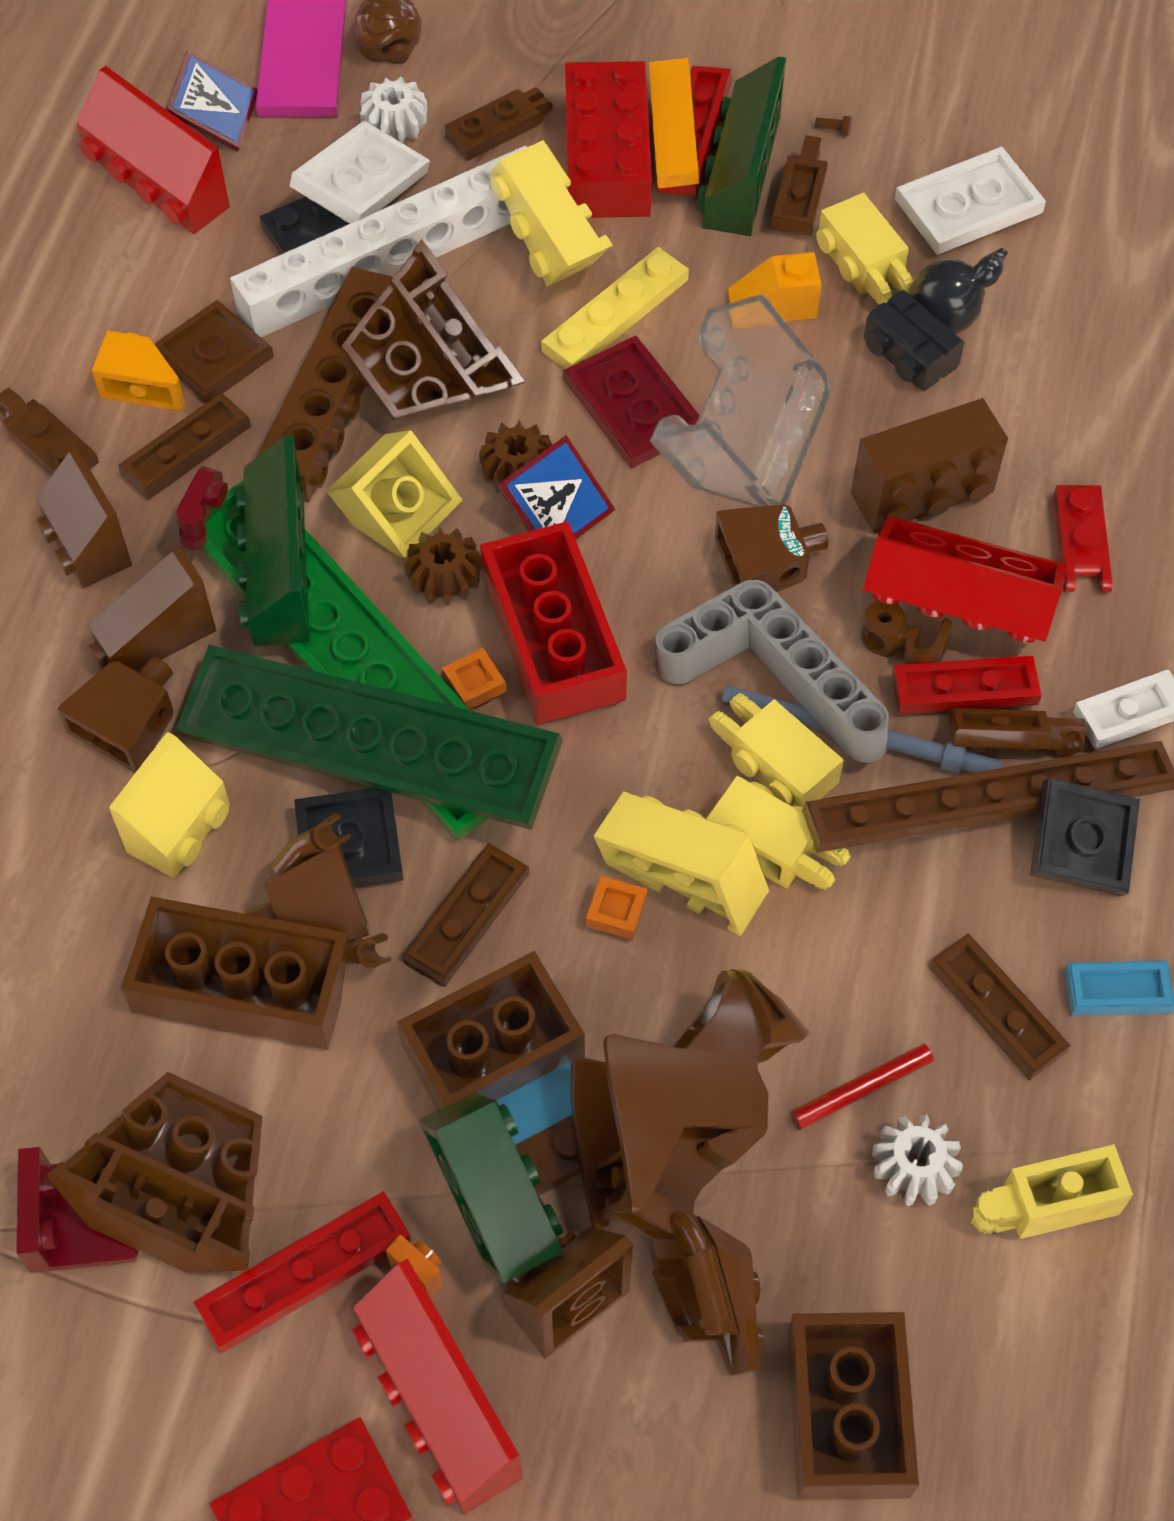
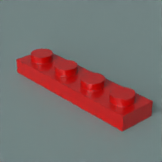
M692 65L690 80L699 184L658 188L656 178L657 193L697 197L712 149L716 126H719L723 100L724 97L728 96L731 87V69Z
M385 1191L193 1303L222 1354L386 1257V1250L400 1235L409 1242L412 1241L411 1236Z

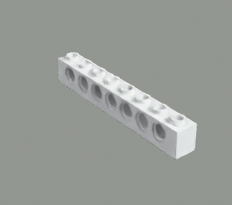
M527 146L520 147L230 277L237 313L244 323L262 338L332 306L352 266L394 277L413 253L421 239L435 258L509 225L511 214L504 200L500 201L496 197L491 186L492 176L490 172L499 160L523 150Z

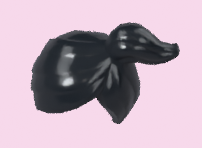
M1000 248L982 257L975 266L954 258L936 261L926 266L919 273L911 296L952 332H962L970 327L979 317L984 302L985 288L998 281L1003 272V261L1008 252L1004 248Z

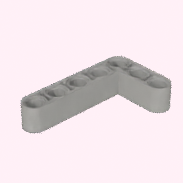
M760 580L742 582L666 624L656 634L657 669L660 677L671 684L690 682L750 648L848 756L856 761L865 763L879 760L885 754L889 726V715L885 706L767 583Z

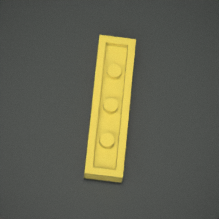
M657 247L541 341L542 353L563 369L600 353L688 281L689 269Z

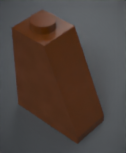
M181 547L168 554L88 624L94 640L92 644L88 645V649L100 670L110 662L119 661L138 672L151 656L162 660L216 632L203 580Z

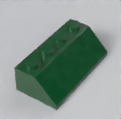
M778 56L736 80L732 96L724 97L720 121L725 123L724 126H716L713 140V150L717 151L716 156L709 155L705 180H709L708 186L701 185L698 195L697 210L704 211V229L745 236L752 235L781 116L786 68L785 57Z
M294 435L283 436L244 467V486L236 487L239 514H245V523L237 524L240 552L246 551V562H238L241 590H247V600L239 601L240 623L242 629L250 628L254 647L310 642L304 489Z

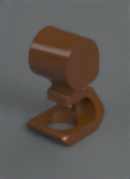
M875 601L868 606L865 611L861 634L862 642L868 650L883 657H891L896 653L897 649H904L903 660L905 664L942 661L948 647L952 629V622L948 618L942 620L940 631L933 646L920 649L919 636L921 628L917 626L909 628L904 623V611L898 604H886Z

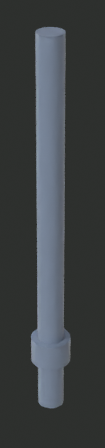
M729 685L725 688L722 703L730 705L729 701L739 693L744 694L761 709L775 699L806 727L826 732L801 705ZM888 730L887 749L940 763V769L958 774L960 769L976 773L999 769L1002 765L1000 760L965 751L966 746H954L953 742L948 741L947 745H942Z

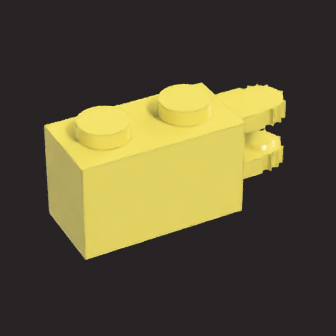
M864 192L821 210L819 230L816 233L818 245L825 254L831 256L839 266L842 277L847 282H851L861 295L869 293L878 305L883 302L887 303L888 299L892 297L888 283H891L898 292L903 289L908 294L912 293L914 281L910 272L908 273L906 269L909 248Z
M739 693L729 701L731 709L745 723L742 727L729 718L727 714L725 715L719 710L708 718L713 731L732 748L731 757L738 770L747 777L757 779L772 792L774 797L790 806L804 807L806 801L821 799L840 781L844 759L775 699L761 709L744 694Z
M736 776L706 818V820L723 826L733 824L743 829L750 837L763 875L786 889L796 876L810 884H814L815 887L826 890L832 886L836 880L833 872L810 858L811 853L840 867L844 864L846 865L851 857L846 848L817 853L802 812L803 807L797 805L790 806L774 797L772 792L758 782H748L739 776Z
M1110 1145L1013 1168L1004 1186L993 1188L992 1192L989 1190L986 1193L982 1192L981 1196L978 1197L977 1204L971 1211L972 1220L970 1223H973L978 1232H983L984 1235L986 1233L991 1234L993 1231L998 1233L1015 1229L1018 1238L1023 1239L1120 1215L1132 1198L1133 1193L1115 1145Z

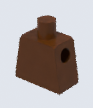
M151 656L138 672L119 661L110 662L57 708L66 732L136 773L154 750L173 717L174 710L169 694L163 688L173 675L172 669L163 660L155 656Z

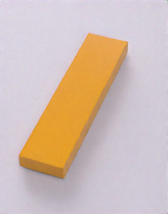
M689 58L649 62L658 188L699 184Z

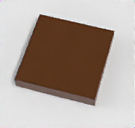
M218 300L154 343L178 378L206 403L221 392L224 393L274 357L272 347Z

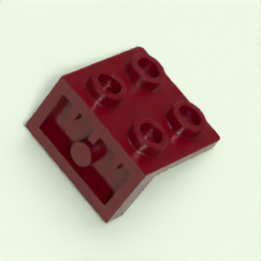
M40 1147L18 1149L16 1254L30 1273L129 1263L138 1260L139 1250L102 1234L85 1224L47 1178L49 1172L58 1164H51Z

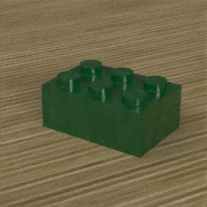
M474 1092L418 1120L484 1266L505 1283L563 1253L557 1240V1236L564 1233L562 1225L553 1207L549 1203L544 1205L534 1189L535 1186L541 1184L539 1174L529 1155L525 1154L522 1156L514 1145L511 1137L518 1134V1129L505 1104L499 1106L495 1099L491 1100Z

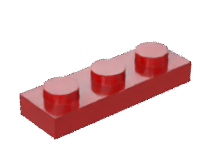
M1034 655L894 665L892 672L899 715L945 712L953 710V708L989 709L1039 705L1042 697Z

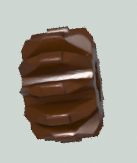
M520 419L513 428H509L501 422L498 433L487 432L485 445L481 446L479 451L482 475L485 481L493 482L497 493L501 492L497 487L499 482L552 445L549 435H541L537 424L525 429Z
M440 526L434 536L421 532L418 538L419 543L409 544L407 550L408 559H406L404 564L405 575L410 580L411 588L415 595L425 593V599H427L429 604L436 598L442 597L448 606L452 596L456 595L466 600L469 588H478L482 569L481 555L476 550V543L473 541V538L462 539V534L458 528L449 535L444 534Z

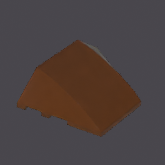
M422 239L341 347L342 351L393 420L521 385L525 382L500 346L496 349L446 282L448 274Z
M167 1072L122 1110L121 1116L101 1133L92 1135L85 1142L84 1147L65 1163H59L52 1169L47 1178L85 1224L102 1234L184 1272L245 1271L249 1266L250 1250L248 1248L250 1226L254 1214V1206H252L254 1183L258 1171L263 1116Z

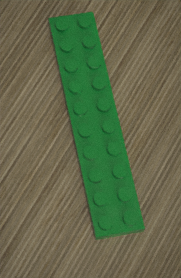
M243 480L227 491L222 507L220 509L215 508L205 526L207 543L200 550L246 601L247 590H241L238 575V562H246V551L240 552L237 536V524L245 523V514H239L236 497V487L244 486ZM305 529L310 642L284 644L300 664L308 670L470 710ZM422 801L456 841L489 819Z

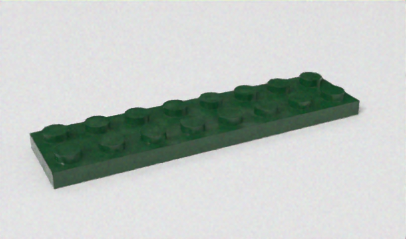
M209 645L175 729L182 737L530 830L533 828L563 741L560 734L213 645Z

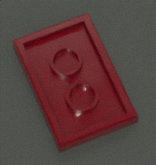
M637 335L563 370L564 382L631 469L705 432V421Z

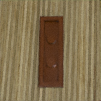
M221 392L118 465L120 473L147 500H150L251 427L250 419Z
M488 843L403 954L404 962L446 987L528 877L529 866Z
M969 933L930 961L928 968L1029 1081L1068 1052L1071 1045Z

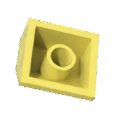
M411 430L385 434L326 491L355 528L400 558L407 557L409 544L419 543L418 538L421 532L429 535L463 501Z
M167 732L109 806V810L126 852L175 879L184 866L188 867L196 860L200 853L202 842L211 829H217L222 825L228 815L230 803L224 782L176 736Z

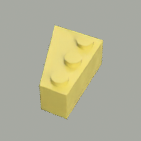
M544 140L499 160L491 170L492 189L500 201L504 200L511 214V227L515 235L520 240H524L530 252V265L534 273L539 278H543L547 287L590 267L613 246L607 235L598 238L587 221L592 216V213L586 203L577 206L566 187L571 185V181Z
M623 791L594 834V839L607 865L659 893L665 885L690 899L687 903V908L698 914H701L705 907L728 919L730 923L727 929L739 936H742L769 892L750 837L743 829L733 824L723 826L706 820L692 810H684L682 812L665 806L651 796L639 797Z

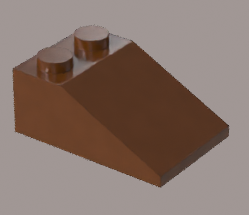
M588 1227L578 1236L575 1232L568 1233L558 1241L563 1253L542 1263L536 1269L532 1268L508 1281L507 1287L509 1290L504 1293L505 1308L545 1359L630 1292L633 1244L625 1235L594 1227Z

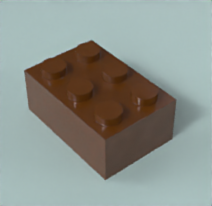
M984 398L861 438L851 494L873 533L881 531L888 515L912 521L929 514L939 515L950 507L967 501H980L994 492L1008 437Z
M535 951L397 1021L401 1045L438 1110L474 1092L497 1101L570 1061L572 1063L578 1057H585V1033Z
M905 1313L793 1314L788 1328L797 1500L911 1498L919 1486Z

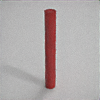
M921 1044L790 1112L792 1120L796 1127L802 1130L934 1061L933 1055L926 1044Z

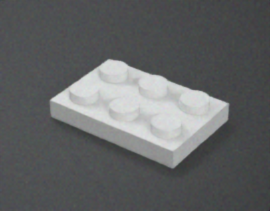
M363 121L292 172L290 187L351 224L378 212L428 173L430 160L368 122Z
M1003 147L896 188L895 194L896 202L936 255L1043 213L1046 203L1045 199Z

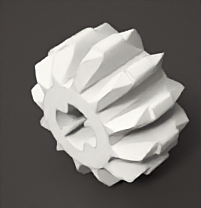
M402 76L396 81H389L385 77L382 84L370 83L369 90L361 93V111L359 112L361 122H368L402 144L405 138L417 139L418 132L426 129L427 99L424 96V92H420L416 82L406 84Z
M905 1114L899 1117L897 1129L885 1126L880 1133L883 1143L875 1144L871 1154L875 1160L880 1162L873 1171L875 1179H890L885 1189L887 1197L895 1195L900 1189L906 1192L904 1201L907 1207L914 1204L917 1194H920L929 1206L936 1202L938 1197L937 1191L946 1195L950 1194L955 1186L952 1177L959 1176L963 1168L962 1162L954 1158L961 1149L959 1141H944L949 1130L947 1124L938 1126L935 1131L928 1128L930 1121L927 1114L920 1117L917 1126H914ZM909 1154L918 1155L913 1163L907 1159ZM921 1157L926 1160L925 1166H916L917 1161Z

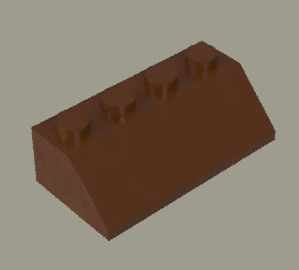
M151 896L121 990L133 1013L328 1050L342 1000L349 935L341 931Z

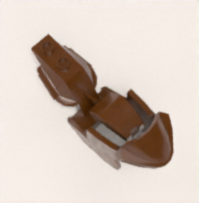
M731 969L730 971L720 972L711 997L673 1046L617 1034L608 1035L603 1041L605 1062L586 1057L574 1059L571 1063L570 1101L579 1165L591 1226L604 1229L609 1225L610 1221L618 1220L649 1238V1250L655 1269L652 1273L677 1335H681L684 1342L716 1340L730 1375H742L760 1370V1360L764 1354V1337L762 1330L757 1327L756 1304L760 1298V1280L758 1274L753 1271V1259L750 1249L743 1242L700 1216L694 1215L695 1199L702 1188L722 1169L739 1160L765 1135L768 1129L769 1093L758 1071V1064L769 1060L787 1045L801 1042L809 1032L780 997L766 988L751 972L743 969Z

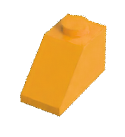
M815 252L771 256L730 286L727 290L733 326L817 319L822 284Z
M107 330L91 370L99 397L183 412L185 402L179 378L149 337L140 336L136 333H121Z

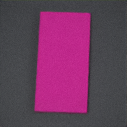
M267 0L256 100L258 117L338 116L347 0Z

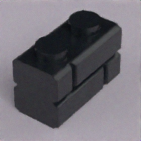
M903 289L889 298L887 303L883 302L871 310L867 316L864 339L869 350L877 356L883 355L895 366L897 374L904 381L914 382L923 391L936 384L941 377L944 378L956 370L960 364L965 342Z

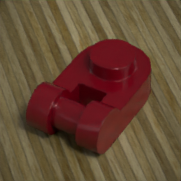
M201 466L177 508L176 516L178 526L180 527V543L187 550H199L206 545L207 532L205 526L214 509H220L225 502L228 484L223 482V475L220 471Z

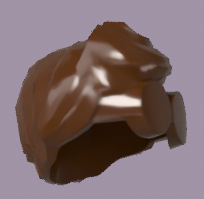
M364 0L361 3L355 17L354 29L355 38L360 43L362 55L373 62L386 59L391 63L401 64L408 60L414 47L418 44L421 34V18L411 0ZM400 38L408 39L406 44L398 43L388 47L386 50L382 49Z

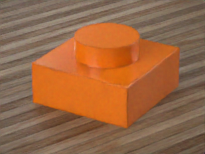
M484 648L442 667L444 680L470 710L506 692V682Z
M600 876L586 916V927L634 940L648 898V889Z
M400 1235L388 1247L386 1253L390 1267L393 1269L398 1263L408 1258L430 1298L443 1286L441 1270L438 1268L441 1260L426 1244L418 1240L412 1245Z

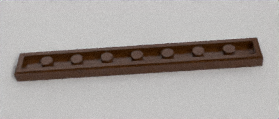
M1162 741L806 801L802 812L818 853L1038 814L1042 781L1048 778L1128 797L1174 790V768Z

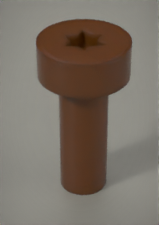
M843 116L842 120L816 117L815 128L841 130V135H850L851 116Z

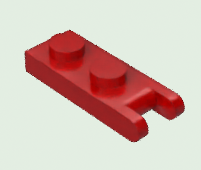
M1056 485L1053 498L1060 563L1067 564L1063 590L1064 592H1074L1076 577H1098L1100 592L1110 593L1113 581L1101 485Z

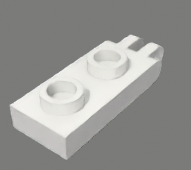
M1170 670L1153 674L1076 702L1073 713L1076 718L1084 720L1086 736L1094 749L1097 750L1174 721V676Z

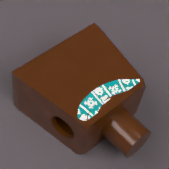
M785 504L717 511L714 538L733 587L747 580H760L770 585L776 592L801 583L807 578L809 553L828 549V537L824 525L817 523L799 528L791 507Z

